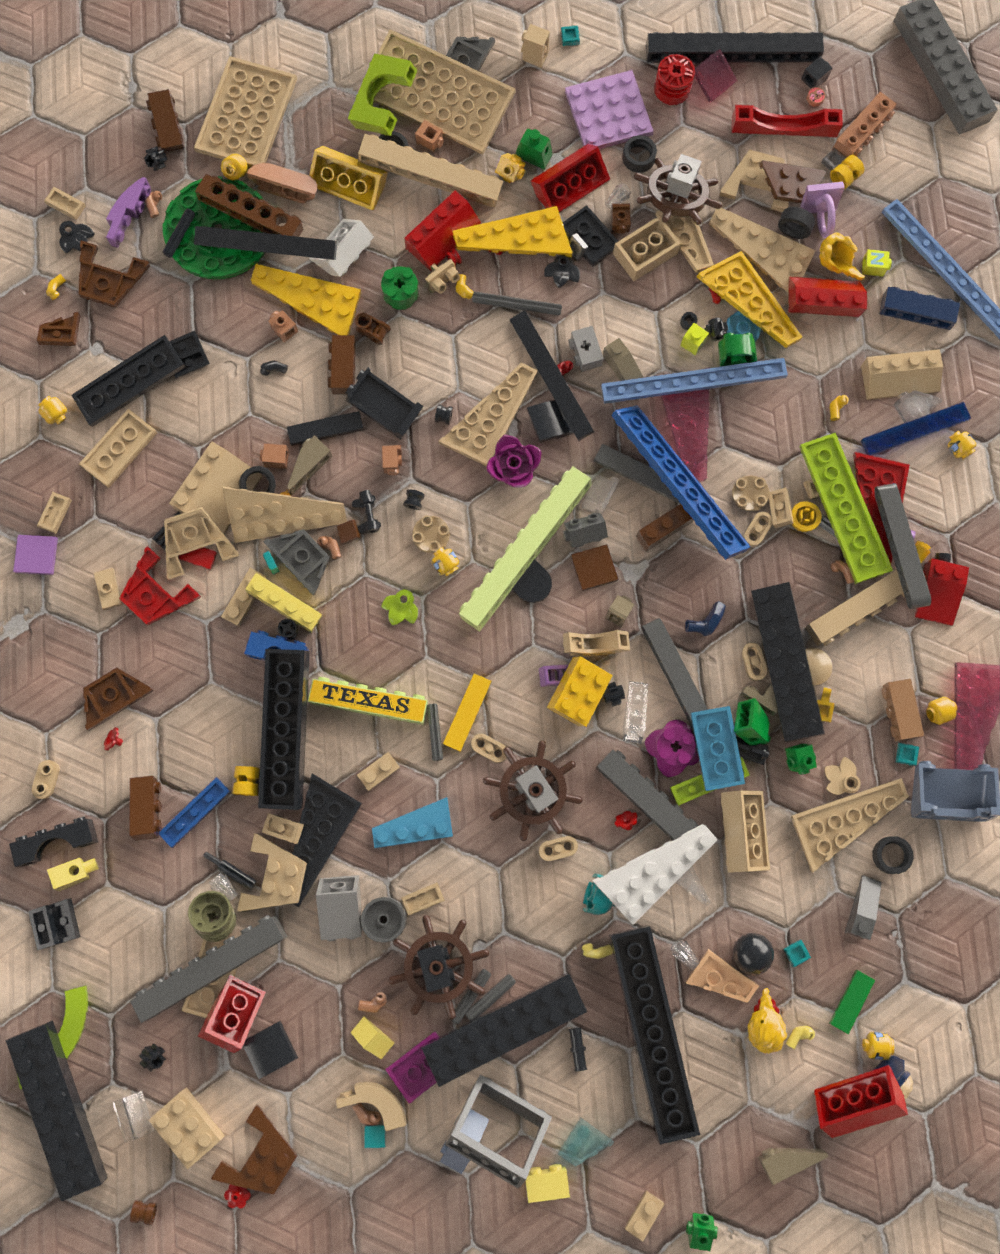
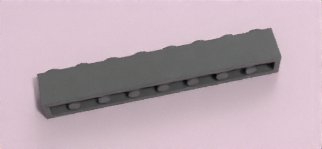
M267 915L258 921L259 925L254 928L252 925L240 931L242 935L235 938L232 936L223 941L224 945L217 948L215 946L205 952L207 956L202 959L199 957L194 958L188 962L189 966L185 969L180 967L172 971L170 978L165 980L163 977L153 983L154 987L148 991L144 988L135 993L136 998L130 1002L140 1022L143 1023L288 938L277 916L270 918Z

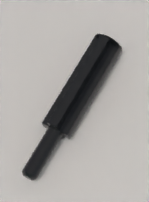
M208 852L203 854V857L218 866V870L250 891L256 886L257 880L229 862L221 861Z

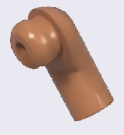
M159 191L151 192L145 201L151 218L159 216L156 207L162 199V194Z

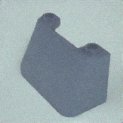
M920 761L915 766L911 802L912 818L986 822L1000 816L998 768H991L988 764L978 765V768L974 770L936 768L930 761Z

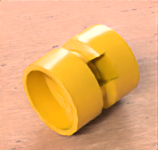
M849 155L830 172V178L833 183L843 182L845 190L864 174L865 168L858 157Z
M235 766L234 778L237 780L233 783L232 794L258 796L259 784L256 781L260 778V768Z

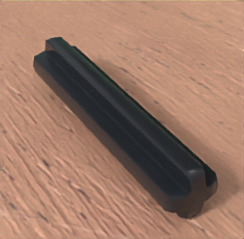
M185 209L162 251L166 257H173L195 217L193 210Z

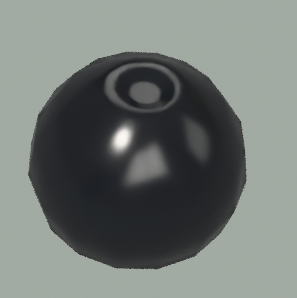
M757 933L742 935L735 942L732 950L735 965L743 973L757 976L765 973L771 967L774 960V949L771 942L765 936Z

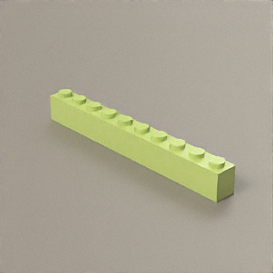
M572 466L569 471L567 470L563 474L562 481L559 485H555L552 488L551 495L547 500L544 499L538 512L529 518L525 529L522 528L518 532L515 542L508 545L505 555L495 562V568L491 573L488 572L484 576L481 586L474 589L468 603L465 602L461 606L459 613L461 619L479 632L592 486L591 478Z

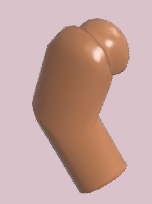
M328 536L318 538V545L330 550L333 560L341 558L339 546L335 539Z
M836 560L835 563L831 564L830 567L833 572L840 571L844 574L847 584L855 582L847 563Z
M379 992L371 1001L360 1000L358 1011L378 1012L387 1002L386 995Z
M356 1103L352 1106L362 1124L377 1125L380 1122L381 1115L379 1112L366 1110L362 1103Z

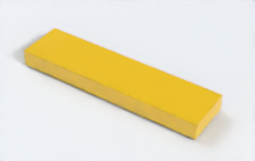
M475 673L473 674L443 745L461 752L490 687L491 680Z

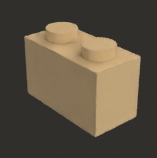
M530 24L528 30H524L521 41H523L521 47L523 61L542 68L549 53L550 31Z

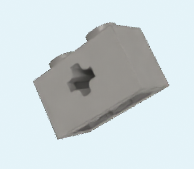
M593 326L572 331L568 342L570 349H574V361L576 366L580 367L581 372L602 366L604 358Z

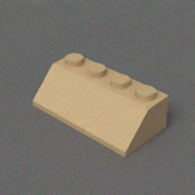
M940 349L867 357L861 365L867 400L940 392L943 372Z
M763 791L721 793L728 873L770 870Z

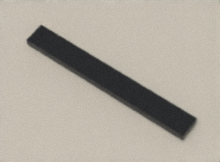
M195 226L194 245L336 260L337 241Z
M524 310L509 319L577 440L580 441L594 433L595 431L526 311Z

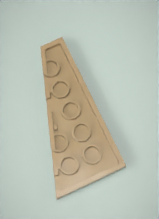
M520 363L499 386H496L486 398L484 397L464 416L460 423L455 425L445 437H442L439 440V444L487 466L489 459L495 456V447L498 440L504 434L506 435L538 370Z

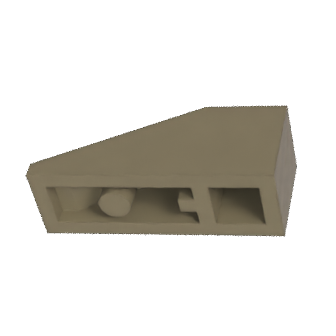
M620 338L604 347L603 358L620 381L644 378L633 356Z
M316 436L307 439L302 445L303 447L300 450L287 486L292 495L333 457L331 451Z
M771 1147L762 1151V1155L758 1158L769 1181L775 1185L829 1156L822 1149H773Z

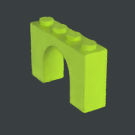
M374 53L360 90L356 95L353 107L349 112L348 120L355 128L391 136L397 119L390 110L373 107L374 97L382 87L388 84L411 87L417 73V69L412 62Z

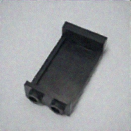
M369 367L365 371L361 370L356 377L357 383L355 385L351 384L345 392L347 394L345 401L401 440L424 406L419 402L413 403L374 375Z

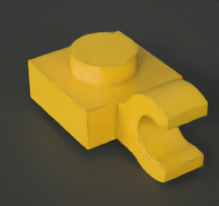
M824 687L822 698L818 700L822 721L831 723L835 703L829 702L832 690Z

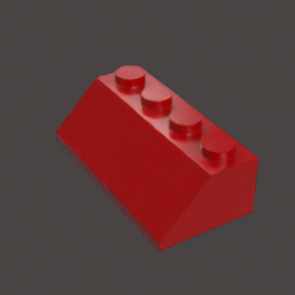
M586 144L530 180L537 198L546 209L557 206L558 211L561 212L609 181L610 176L598 146Z
M455 190L404 238L405 248L432 271L431 265H439L447 257L446 253H451L452 249L456 248L453 230L479 225L481 221L469 202Z
M791 276L788 278L790 313L860 317L867 310V291L859 281Z
M889 1065L814 1089L820 1129L831 1138L908 1115L904 1094Z

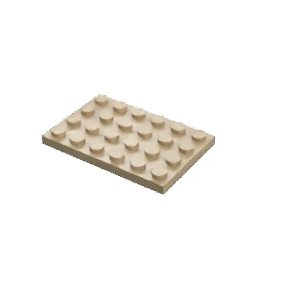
M229 56L194 146L195 152L219 159H224L231 154H239L246 160L247 167L266 163L296 84L297 76Z

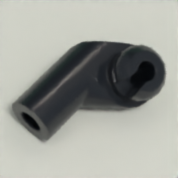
M275 360L261 364L260 373L268 376L270 371L276 370L286 374L288 365Z

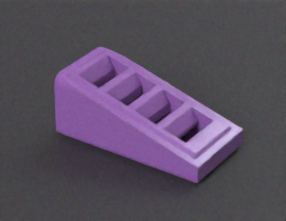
M568 665L540 667L541 687L558 686L563 677L562 670L566 671ZM554 671H557V678H558L557 681H555V672H554Z

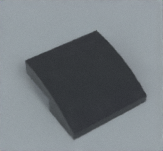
M195 330L170 341L185 365V368L174 374L175 378L210 364Z
M555 400L527 407L528 415L540 443L553 438L560 439L574 434Z
M71 898L28 911L37 950L81 937Z
M281 1021L247 1038L243 1045L258 1079L298 1059Z

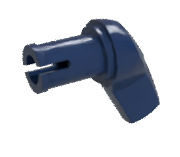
M717 601L713 604L708 616L704 620H686L685 631L698 632L703 636L711 635L721 622L726 605Z

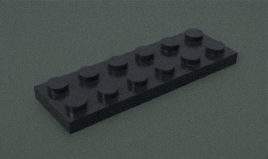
M163 335L71 396L88 424L93 427L185 368V365L167 336Z

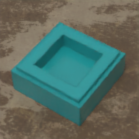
M578 26L561 27L562 46L580 45Z
M269 551L263 553V557L272 574L280 572Z
M898 743L896 763L916 766L919 746Z
M801 939L783 948L792 967H796L811 959Z
M365 1125L364 1148H385V1126Z

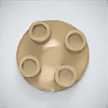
M752 475L737 479L732 489L733 501L739 508L745 511H757L763 508L770 496L769 487L765 479Z
M423 516L414 525L412 531V539L415 545L427 553H434L440 548H444L450 538L448 525L437 516Z
M807 648L806 653L814 686L823 684L832 673L831 659L821 649Z

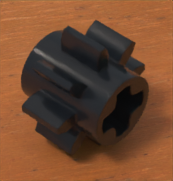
M158 146L146 150L147 155L144 159L148 167L153 168L154 171L166 167L165 162L168 159L164 150H158Z
M713 318L708 321V325L704 329L709 332L708 336L711 337V340L718 341L727 334L728 325L721 318Z
M615 682L608 684L603 694L606 704L611 703L612 707L622 703L621 700L625 699L622 685L616 686Z
M155 1043L152 1046H145L139 1055L142 1059L139 1064L150 1072L153 1069L161 1068L164 1060H166L162 1055L165 1050L161 1046L158 1047Z

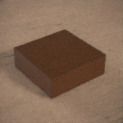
M353 519L336 526L341 544L345 545L361 538L356 521Z

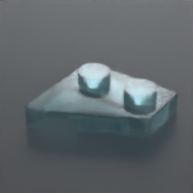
M580 1117L560 1148L558 1155L576 1167L583 1163L585 1159L598 1154L600 1150L613 1145L614 1140Z

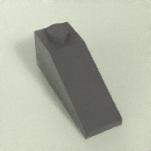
M864 875L861 876L845 933L871 940L877 918L882 882Z

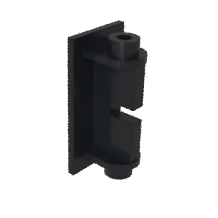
M736 737L740 757L744 760L764 765L765 759L769 756V747L762 744L751 746L743 739Z

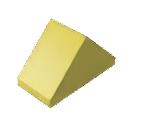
M365 1016L351 1031V1034L364 1049L380 1059L385 1056L395 1043Z

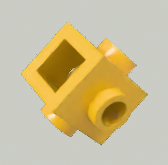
M506 153L501 156L495 173L502 176L504 181L513 183L519 179L521 180L524 176L526 163L521 161V157Z

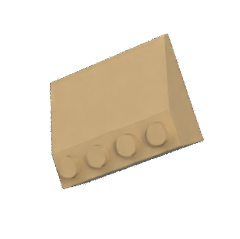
M211 442L169 504L181 514L202 507L224 534L231 523L223 486L239 489L241 475L251 467L229 451ZM254 473L247 478L246 487L248 491H253L263 477L261 474Z

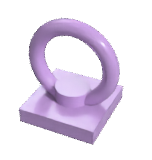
M843 182L807 185L800 208L810 213H817L818 229L823 238L828 237L834 232L835 211L845 188ZM824 212H828L827 229L825 226Z

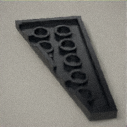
M313 773L311 774L306 801L300 819V824L304 826L298 844H295L292 852L293 855L307 863L299 903L294 904L297 907H300L362 805L361 802Z

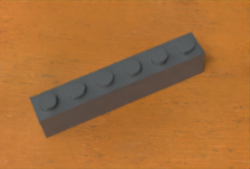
M612 750L596 767L605 778L672 841L699 826L693 819H687L683 815L684 811L675 804L673 806L668 801L670 798L663 791L658 792L654 788L655 784L648 777L644 779L639 774L641 771L634 764L629 765L625 761L626 757L619 750L616 752Z

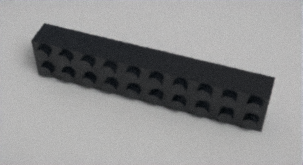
M643 926L609 934L656 1139L661 1145L699 1136L700 1131L651 927Z

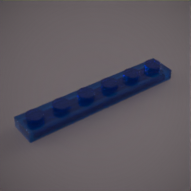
M962 402L862 438L861 443L866 454L873 456L967 422L971 419L965 403Z

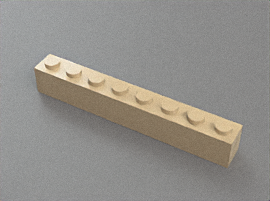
M364 134L358 153V162L450 193L456 190L462 197L492 207H496L503 180H500L497 176H488L479 170L467 169L462 164H453L444 158L438 159L432 157L429 153L417 152L409 146L403 147L391 140L379 139L378 136L373 134Z

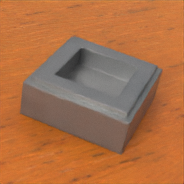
M834 148L822 159L821 163L832 171L846 158Z
M574 234L569 244L573 253L572 256L576 260H580L588 246L578 234Z

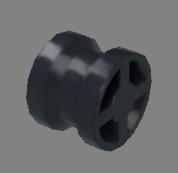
M438 404L435 422H444L450 425L453 407H443V405Z
M408 489L406 491L407 499L404 500L403 505L409 509L421 510V501L424 499L425 494L417 490Z
M283 619L278 624V632L282 637L287 638V640H293L298 636L299 628L293 620Z

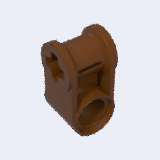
M359 313L355 318L357 332L378 345L383 344L385 335L391 331V327L388 324L372 317L368 313ZM361 322L368 323L366 326L359 325Z

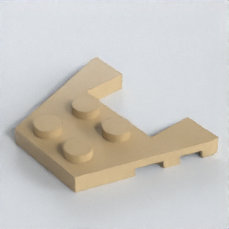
M749 149L722 187L719 196L735 200L739 184L771 192V188L765 180L767 177L763 168L760 169L759 163L765 160L784 164V158ZM773 199L772 210L783 212L785 208H788V201Z
M202 507L164 520L168 580L185 574L178 555L216 543L222 561L239 556L235 547Z
M254 833L251 851L269 855L260 896L241 893L237 911L246 912L299 903L307 863L280 848L277 844L267 840L262 835Z

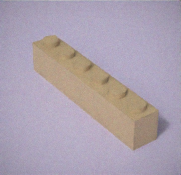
M897 570L808 624L805 629L817 647L821 644H824V646L834 641L833 637L837 634L843 636L850 631L849 627L853 624L856 627L866 621L864 617L869 614L873 617L882 611L881 607L885 604L889 607L896 603L898 596L902 595L904 598Z

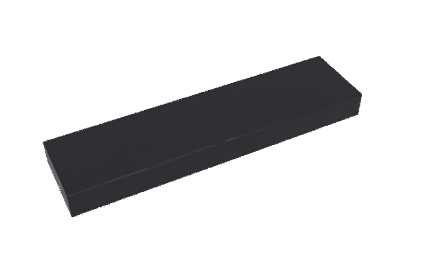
M360 411L287 426L291 446L303 444L313 436L321 440L364 430Z

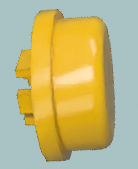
M799 502L792 509V526L798 531H812L821 522V511L812 502Z

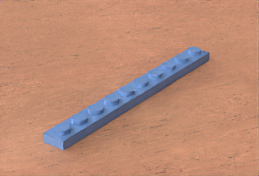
M898 199L884 208L882 211L883 215L1000 339V308Z
M779 358L601 384L604 404L782 379L786 378L788 374L785 359Z

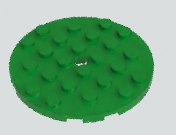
M217 176L222 182L226 184L231 183L242 192L247 191L258 200L263 199L247 183ZM202 179L192 182L179 191L180 194L169 203L162 225L163 238L166 245L185 209L189 208L195 213L194 219L172 257L181 268L201 278L219 280L243 274L260 261L265 254L264 252L194 245L195 226L214 227L215 225H222V229L263 232L199 201L195 190Z

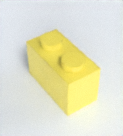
M561 1164L550 1165L549 1169L541 1170V1167L531 1168L526 1179L528 1203L569 1198L566 1167H562Z

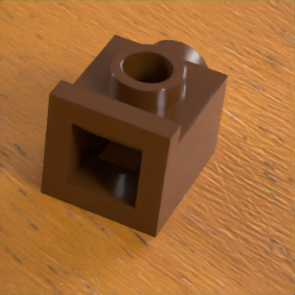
M630 203L612 204V233L623 234L630 232Z

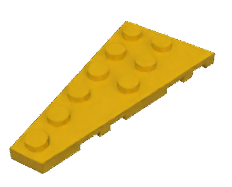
M557 206L453 230L457 250L480 252V250H492L494 253L508 251L511 254L537 255L542 253L549 254V256L559 254L566 257H572L573 254Z
M742 251L697 274L696 277L783 347L788 348L803 338Z
M255 264L251 277L252 284L277 297L284 304L287 303L294 310L315 323L326 327L328 331L337 335H349L360 299L361 289Z

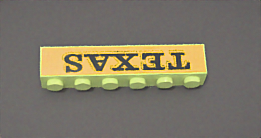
M318 677V680L312 679L308 698L310 704L424 725L428 700L424 699L425 696L413 694V697L405 696L406 693L401 691H394L393 694L386 692L387 689L379 687L371 690L367 689L368 686L363 684H356L355 687L348 685L349 682L337 680V683L329 682L330 679L325 677Z

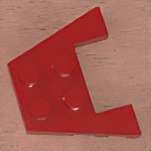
M148 546L145 548L141 560L136 565L135 572L129 578L119 597L146 625H150L201 598L189 584L175 597H172L148 574L161 560Z

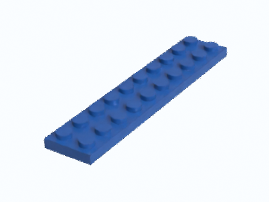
M639 406L618 409L613 412L611 416L616 424L625 432L627 438L633 442L638 452L648 461L649 466L655 470L661 481L667 485L672 495L682 504L684 510L693 518L695 524L701 528L707 539L716 547L718 553L726 560L746 552L751 546Z

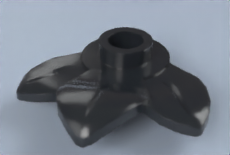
M64 221L59 226L61 235L59 244L66 254L72 248L81 252L80 242H88L87 238L95 235L94 231L86 224ZM67 227L72 228V231L66 232L65 229Z
M558 255L554 262L549 263L545 267L544 276L553 277L556 286L561 288L568 280L578 283L580 271L578 267L572 264L570 257ZM560 261H566V264H561Z

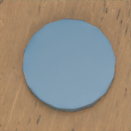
M735 312L726 321L728 325L727 333H733L734 335L752 333L755 342L758 340L761 328L741 312Z

